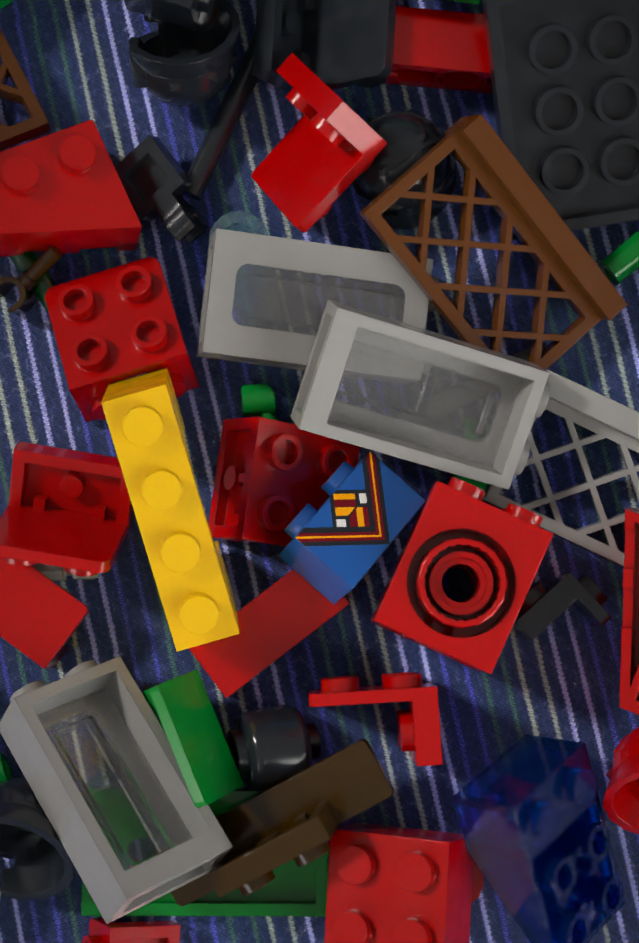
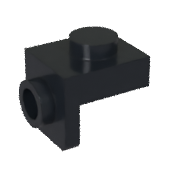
M571 572L560 574L547 587L539 580L530 587L513 628L524 640H533L571 604L575 606L592 626H603L611 619V616L602 607L608 599L600 588L584 574L577 579Z

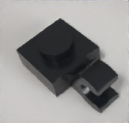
M149 135L115 166L130 202L141 220L152 221L159 215L170 233L180 242L186 237L190 243H193L209 229V226L198 211L182 198L181 194L193 182L160 138Z

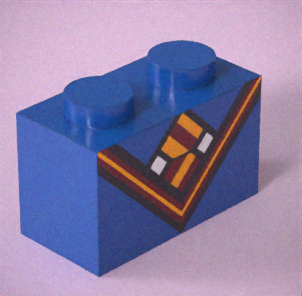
M371 452L355 467H352L345 460L321 487L329 497L318 510L310 503H307L283 530L292 540L278 556L333 605L357 585L426 501Z

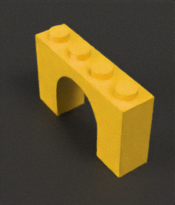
M168 368L108 384L101 404L176 651H182L239 634L235 595L219 541L213 540L186 445L185 426Z

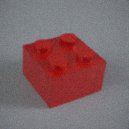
M356 823L338 827L330 839L331 848L329 850L324 943H469L475 835L367 823Z

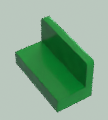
M198 669L142 692L166 733L196 808L209 805L244 786Z

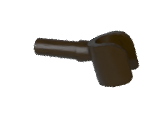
M51 245L18 278L12 276L0 278V298L9 293L10 289L14 286H18L20 290L19 300L8 309V312L24 314L34 306L36 295L32 288L62 257V252L56 246Z

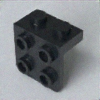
M257 0L255 41L252 51V75L289 93L293 87L276 70L293 53L331 90L387 78L391 73L393 64L396 0Z

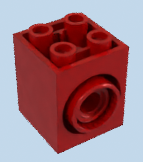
M451 477L450 482L446 483V485L437 481L428 491L425 498L426 501L421 506L370 622L478 672L492 674L554 534L540 528L543 518L536 513L511 503L508 504L506 509L501 508L500 510L482 501L486 493L485 491L466 481ZM449 568L460 570L468 579L469 591L461 602L451 600L443 591L442 578Z

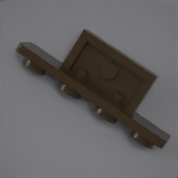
M360 739L216 816L233 847L209 873L172 891L171 894L179 906H185L214 890L219 898L239 888L242 896L249 895L274 880L276 876L273 869L293 859L297 867H301L329 851L331 847L327 841L332 838L340 823L391 797L394 791L369 742L366 739ZM163 845L153 852L152 858L166 851Z

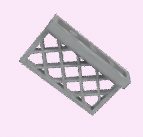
M546 370L549 372L547 382L550 384V395L545 409L564 418L572 441L538 453L531 433L532 426L536 420V417H534L527 437L532 456L528 457L526 466L535 463L546 496L521 504L500 494L503 488L489 485L483 499L500 508L506 509L508 504L511 503L532 511L543 518L540 527L624 566V552L618 550L610 526L624 522L625 512L607 518L596 486L629 475L639 502V478L637 475L639 463L633 464L628 450L631 449L639 453V412L559 374ZM574 423L595 434L579 439ZM604 438L618 443L626 468L593 479L582 446ZM575 449L586 482L552 493L541 461ZM589 489L600 521L578 529L564 524L556 500ZM549 503L554 519L533 508ZM603 529L608 544L587 534Z

